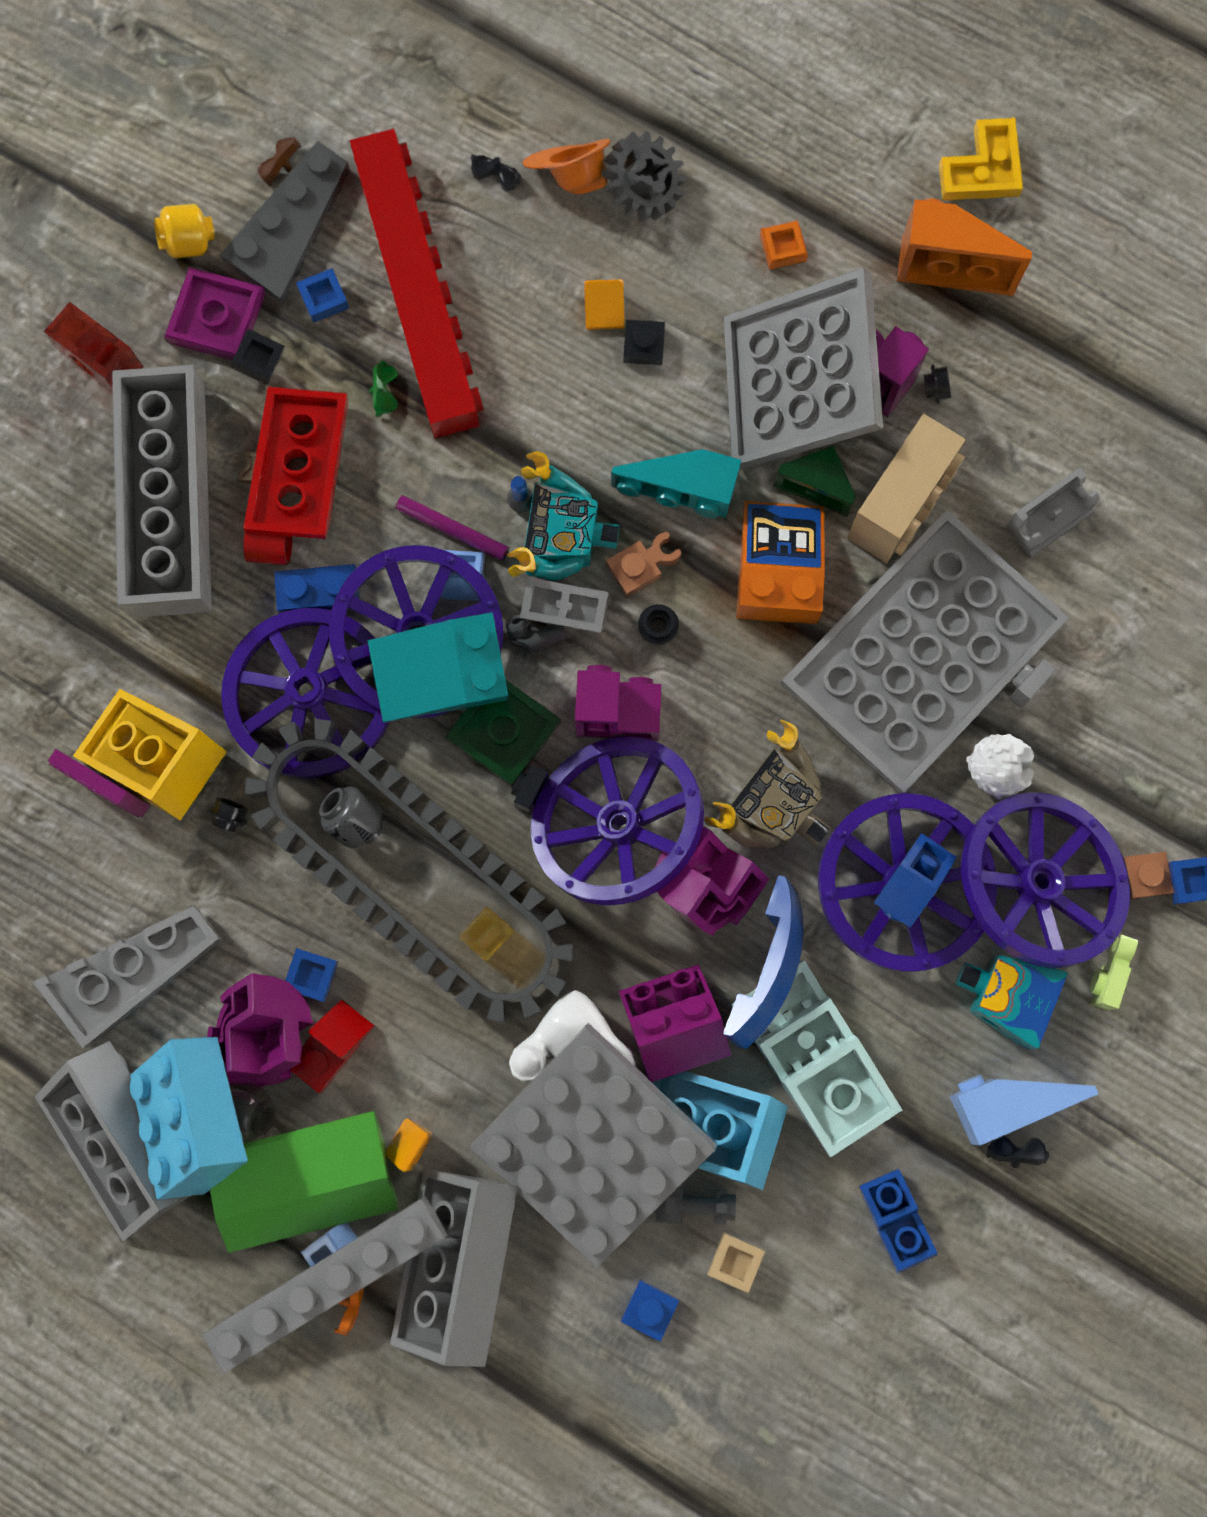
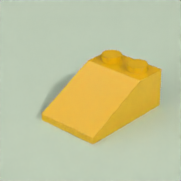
M119 689L73 757L156 808L181 821L227 751L200 729Z

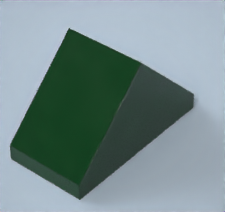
M834 446L780 465L774 487L817 505L824 506V508L846 517L856 497Z

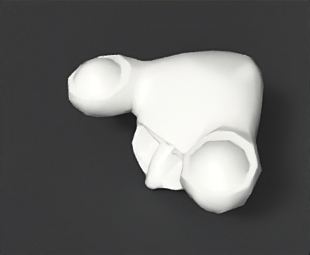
M574 990L564 994L546 1013L535 1032L513 1050L509 1065L512 1076L522 1083L531 1082L545 1068L547 1059L553 1060L587 1023L595 1028L634 1066L636 1062L632 1051L614 1035L595 1004L585 994Z

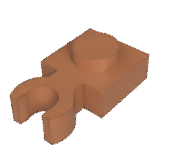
M668 532L657 535L653 540L652 547L647 550L639 540L606 560L608 570L626 598L660 579L661 572L658 566H672L680 560L682 553L679 549L671 554H665L660 549L662 545L670 541V534Z

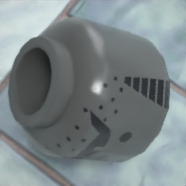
M348 786L342 789H334L325 797L320 806L319 814L321 816L320 823L322 829L348 848L353 849L361 847L365 843L370 844L381 833L383 814L381 806L359 788Z

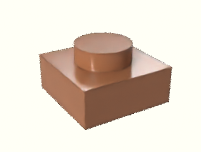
M1166 852L1123 857L1129 877L1130 900L1174 893Z

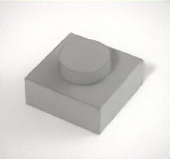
M1045 659L1035 668L1027 664L1012 680L1011 683L1017 688L1008 698L1018 707L1022 708L1057 669Z

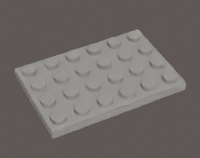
M946 510L782 679L780 684L899 794L905 793L1060 629L1069 617L953 514Z

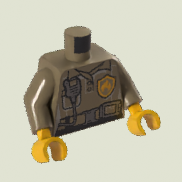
M782 719L780 723L784 726L783 736L779 738L771 730H768L766 735L770 742L781 746L780 750L776 747L772 750L731 805L721 802L712 803L720 810L718 820L711 817H705L704 819L708 826L722 829L725 834L744 847L773 849L778 845L785 847L795 832L816 847L831 828L811 813L822 798L819 792L821 784L811 758L798 740L797 727Z

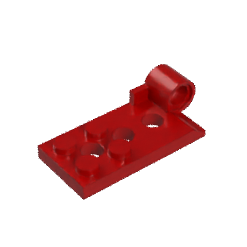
M277 387L267 388L243 527L245 532L244 557L246 562L289 565L292 556L293 537L326 539L330 527L349 404L347 393ZM299 423H310L313 425V429L308 434L297 435L292 432L293 428ZM301 457L308 461L307 465L301 470L293 471L286 467L293 458ZM289 493H297L302 496L301 501L292 507H287L280 503L282 498Z

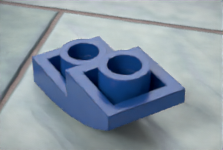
M899 1169L859 1186L897 1274L937 1256L936 1248L918 1214V1206Z

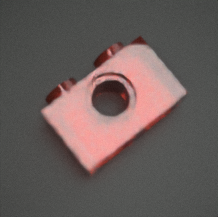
M71 302L66 305L43 331L62 355L112 393V371L144 368L131 347Z

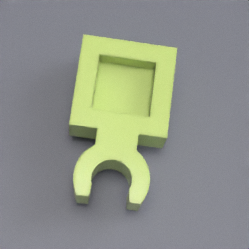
M1120 935V938L1117 937L1111 944L1107 964L1103 965L1102 970H1096L1090 983L1089 992L1094 994L1091 1002L1092 1006L1106 1011L1119 1009L1132 969L1129 967V964L1135 954L1138 940Z

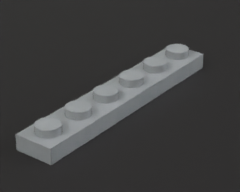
M424 1196L202 1334L224 1374L434 1245L448 1234L427 1197Z

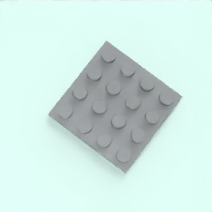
M865 268L724 317L732 457L742 460L740 470L883 429L872 275Z
M587 1023L479 1135L470 1148L509 1185L518 1186L517 1193L598 1268L716 1150L717 1144L595 1028Z

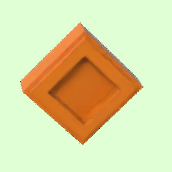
M798 220L760 229L759 236L769 270L807 262L808 253Z

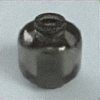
M229 1084L243 1143L255 1141L260 1136L266 1135L272 1127L276 1114V1108L272 1103L269 1092L252 1084Z

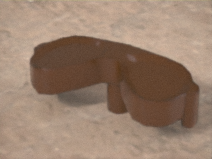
M295 137L279 140L276 143V154L262 162L258 167V174L268 186H272L271 182L277 177L282 167L288 173L292 171L293 167L287 160L298 148H301V144Z

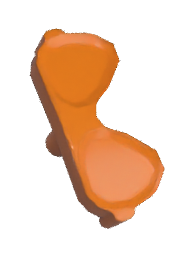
M364 1288L338 1303L348 1308L340 1321L339 1327L335 1328L334 1333L345 1336L349 1334L360 1310Z

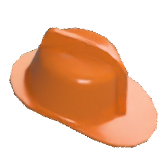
M602 139L588 144L554 147L531 154L522 163L524 167L530 169L548 168L557 184L564 191L573 194H585L604 188L608 183V179L602 176V172L607 168L604 161V148L611 141L609 139Z

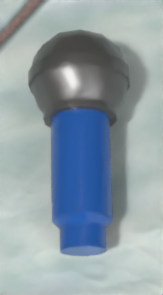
M516 476L511 481L507 502L514 511L526 512L531 509L533 491L527 486L524 478Z

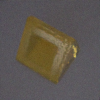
M486 906L458 937L480 958L487 962L514 931L503 919Z

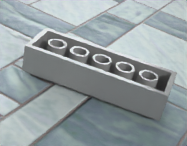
M194 365L112 371L118 606L131 618L212 612L205 384Z

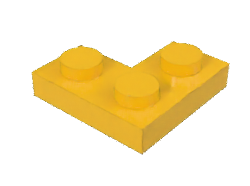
M1016 119L976 120L974 126L976 155L941 157L939 173L942 201L1019 197L1023 190Z

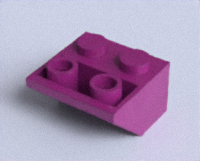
M699 964L619 991L648 1079L651 1082L731 1056L727 1036L724 1035L725 1029L722 1018Z

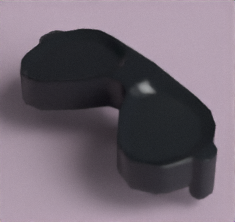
M474 154L470 157L471 172L475 179L481 180L496 174L499 176L502 189L506 192L513 190L522 181L518 170L501 163L499 157L491 159L484 155L475 156Z
M1003 1135L991 1141L986 1151V1157H991L996 1161L1011 1162L1013 1168H1018L1020 1163L1032 1165L1045 1164L1049 1158V1152L1039 1138H1032L1024 1147L1018 1148Z

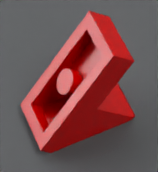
M341 999L308 1031L311 1036L302 1046L300 1063L292 1067L291 1072L317 1093L322 1094L375 1025Z

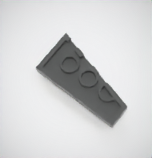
M317 141L220 254L223 262L253 284L263 287L268 295L284 305L289 295L288 288L294 276L298 277L304 264L303 258L311 242H315L320 232L319 225L325 213L330 212L350 171L348 162Z

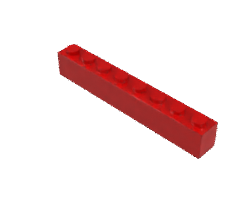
M394 128L349 140L433 437L436 439L479 427L477 412L484 411L478 387L470 389L467 376L473 375L468 352L460 353L456 341L463 339L457 315L449 317L446 305L453 304L447 281L439 282L436 270L443 268L437 246H428L426 236L431 235L432 230L426 210L419 212L416 201L422 200L416 176L409 178L406 167L412 166L407 143H398Z

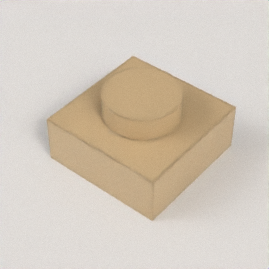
M723 1232L707 1275L749 1293L765 1251Z

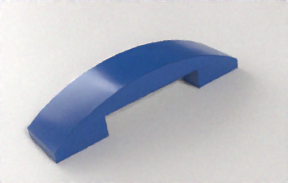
M778 875L765 915L777 929L753 997L737 994L724 1031V1035L738 1048L747 1049L773 1021L791 989L800 962L804 933L802 905L798 892L784 876Z

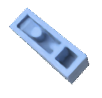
M977 1075L957 1084L960 1092L950 1095V1099L970 1143L981 1146L1099 1093L1096 1087L1091 1085L987 1079L984 1081L982 1075Z

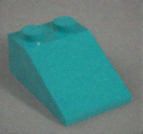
M493 612L452 619L368 640L383 723L506 701L508 698Z

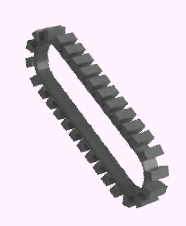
M314 719L315 740L303 741L300 726L292 722L278 729L289 745L280 755L277 756L265 744H260L252 758L271 766L267 781L246 777L245 795L251 798L267 796L271 806L251 814L260 830L268 832L280 820L288 827L271 840L284 851L292 853L300 838H302L308 845L293 855L292 858L307 870H312L320 855L324 857L328 862L312 875L325 887L331 888L340 872L348 878L347 881L332 892L343 903L351 905L358 891L364 892L368 898L352 910L365 922H371L379 907L389 915L372 927L383 938L390 940L398 925L403 926L409 933L393 944V946L405 957L411 956L419 941L429 950L413 962L423 973L430 975L438 959L443 961L449 969L433 981L446 993L450 992L459 976L470 986L454 998L463 1008L469 1010L480 993L493 999L486 1019L504 1022L506 1021V1000L520 998L524 1018H527L542 1011L531 995V992L541 983L556 997L559 995L567 981L548 973L553 958L573 961V943L552 947L548 931L566 924L557 908L541 922L531 911L545 901V897L533 887L530 888L522 904L511 896L514 891L526 883L523 878L511 869L502 886L491 879L506 864L493 852H490L482 868L480 869L471 860L486 849V847L472 834H470L461 851L453 846L451 843L465 833L466 829L452 817L449 818L441 834L431 827L447 814L431 799L421 816L416 814L412 808L427 796L412 782L409 783L400 799L392 792L408 779L391 764L381 781H378L373 774L388 762L371 747L360 764L356 762L353 757L368 747V745L352 730L349 731L341 746L338 747L331 743L337 728L332 721ZM313 749L329 750L346 760L537 926L546 946V959L538 978L527 988L515 993H497L483 987L286 815L278 798V781L286 764L296 755Z

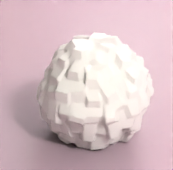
M996 734L983 738L975 745L974 752L966 759L968 770L971 772V777L977 783L978 788L998 800H1003L1004 797H1011V795H1015L1019 791L1030 787L1032 783L1031 780L1033 779L1034 772L1030 767L1034 759L1033 750H1031L1030 746L1023 743L1021 739L1015 738L1011 734Z

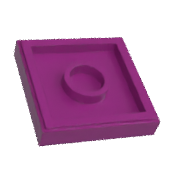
M189 267L164 338L167 343L232 361L247 329L253 331L266 294L265 290L261 286Z
M57 749L54 750L48 759V765L138 818L143 817L150 807L149 804Z

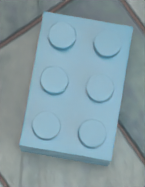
M217 1037L170 1039L130 1075V1093L136 1101L140 1120L139 1135L141 1140L145 1142L149 1161L148 1176L150 1182L154 1185L157 1200L205 1194L247 1162Z

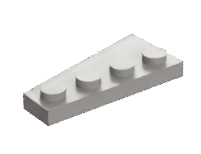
M192 906L144 929L143 932L107 946L105 950L86 959L82 958L67 965L65 969L50 976L46 975L33 981V984L81 1047L88 1049L220 943L222 938L200 910Z

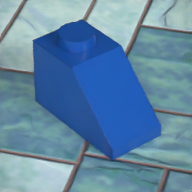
M921 833L874 903L881 907L890 919L902 922L911 928L940 887L957 857Z

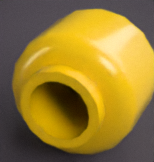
M196 204L165 206L161 209L160 217L154 218V228L159 250L165 249L166 253L172 258L202 256L207 252L208 241L215 240L211 216L204 217L201 208Z

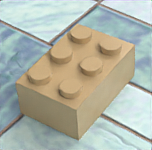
M923 413L857 512L846 539L888 564L894 553L902 556L920 525L925 522L941 493L946 490L957 473V469L965 458L959 452L966 439Z

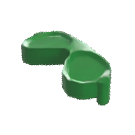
M383 360L373 369V387L369 389V393L373 395L372 405L376 411V417L389 414L397 408V400L387 390L386 384L397 377L398 371Z

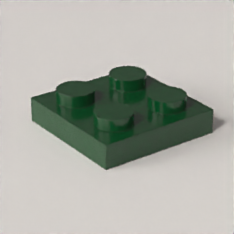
M506 680L508 690L506 701L468 707L445 738L513 788L520 773L525 772L562 722L559 717Z

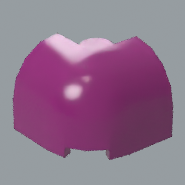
M703 826L699 842L689 862L670 883L657 891V893L687 922L714 936L716 930L721 929L728 923L737 925L742 920L769 881V878L753 861L727 848L710 829ZM661 852V855H660V857H659V859H658V861H657V863H656V865H655V868H656L668 855H666V854H664V853Z
M251 973L229 987L220 996L221 1002L224 1005L220 1011L216 1027L208 1026L207 1037L218 1038L229 1087H264L291 1079V1068L300 1063L302 1043L299 1038V1031L313 1024L308 1004L302 994L289 982L273 976Z

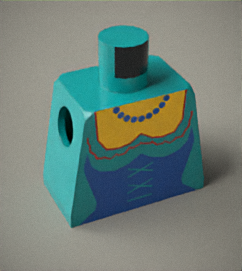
M998 955L990 959L986 970L964 962L957 975L955 985L976 994L970 1008L971 1014L1021 1047L1031 1050L1039 1049L1068 973L1063 970L1040 967L1019 959Z

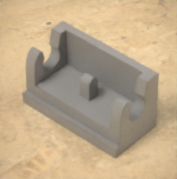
M1080 467L1018 510L1006 525V529L1030 558L1095 512L1093 507L1099 501V493L1095 491L1089 495L1085 491L1083 483L1086 482L1087 475Z
M527 577L520 618L601 633L605 625L604 620L610 594L605 591Z

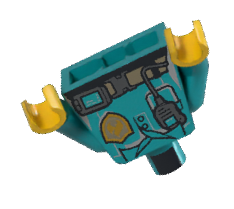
M536 451L527 454L526 457L534 461L536 471L526 466L521 468V474L526 479L540 477L541 483L535 482L525 547H518L507 554L508 557L516 558L520 565H513L508 568V573L512 577H518L526 572L531 577L557 582L578 573L582 567L590 566L593 546L617 549L620 525L597 522L598 502L592 499L591 494L571 477L551 466L548 457L543 452Z

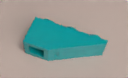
M704 449L615 466L611 471V486L617 488V491L629 497H639L641 494L656 498L657 503L666 507L677 508L681 505L694 509L698 515L706 518H717L718 516L726 518L742 460Z

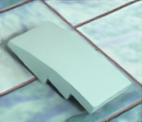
M801 959L793 984L782 1007L767 1029L755 1041V1044L828 1156L832 1157L901 1112L902 1108L858 1037L853 1035L832 999L826 996L807 963ZM756 989L748 993L747 996L753 997Z

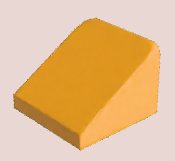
M620 279L585 281L586 330L625 329L624 281Z
M406 1118L386 1149V1157L403 1172L413 1170L432 1139L433 1132Z

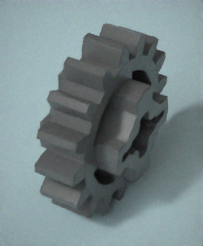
M645 131L639 137L635 132H632L624 140L621 138L613 145L612 151L604 159L610 166L602 172V176L611 180V183L605 188V192H614L617 197L614 199L613 205L616 207L623 203L626 206L625 216L627 217L637 211L639 221H644L649 216L653 220H657L665 213L667 214L677 206L675 202L684 195L679 186L686 181V177L677 172V169L684 165L683 161H674L671 157L676 150L674 146L667 150L662 147L664 143L662 136L652 142L648 131Z

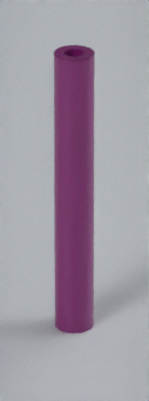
M401 495L396 504V510L502 562L509 552L508 546L404 495Z

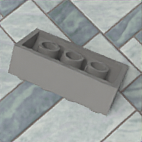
M108 1041L68 1060L34 1097L124 1242L175 1208L189 1196L157 1200L154 1185L150 1182L148 1176L149 1161L145 1142L141 1140L139 1135L140 1120L136 1101L130 1093L131 1074L127 1069L125 1059L116 1052L111 1042Z
M423 1168L418 1200L424 1196L427 1197L448 1235L406 1261L390 1345L443 1366H486L518 1186L487 1178Z

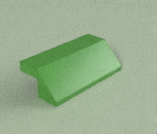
M375 1111L244 1143L247 1162L210 1189L215 1221L228 1253L398 1210L397 1195L386 1164V1144Z

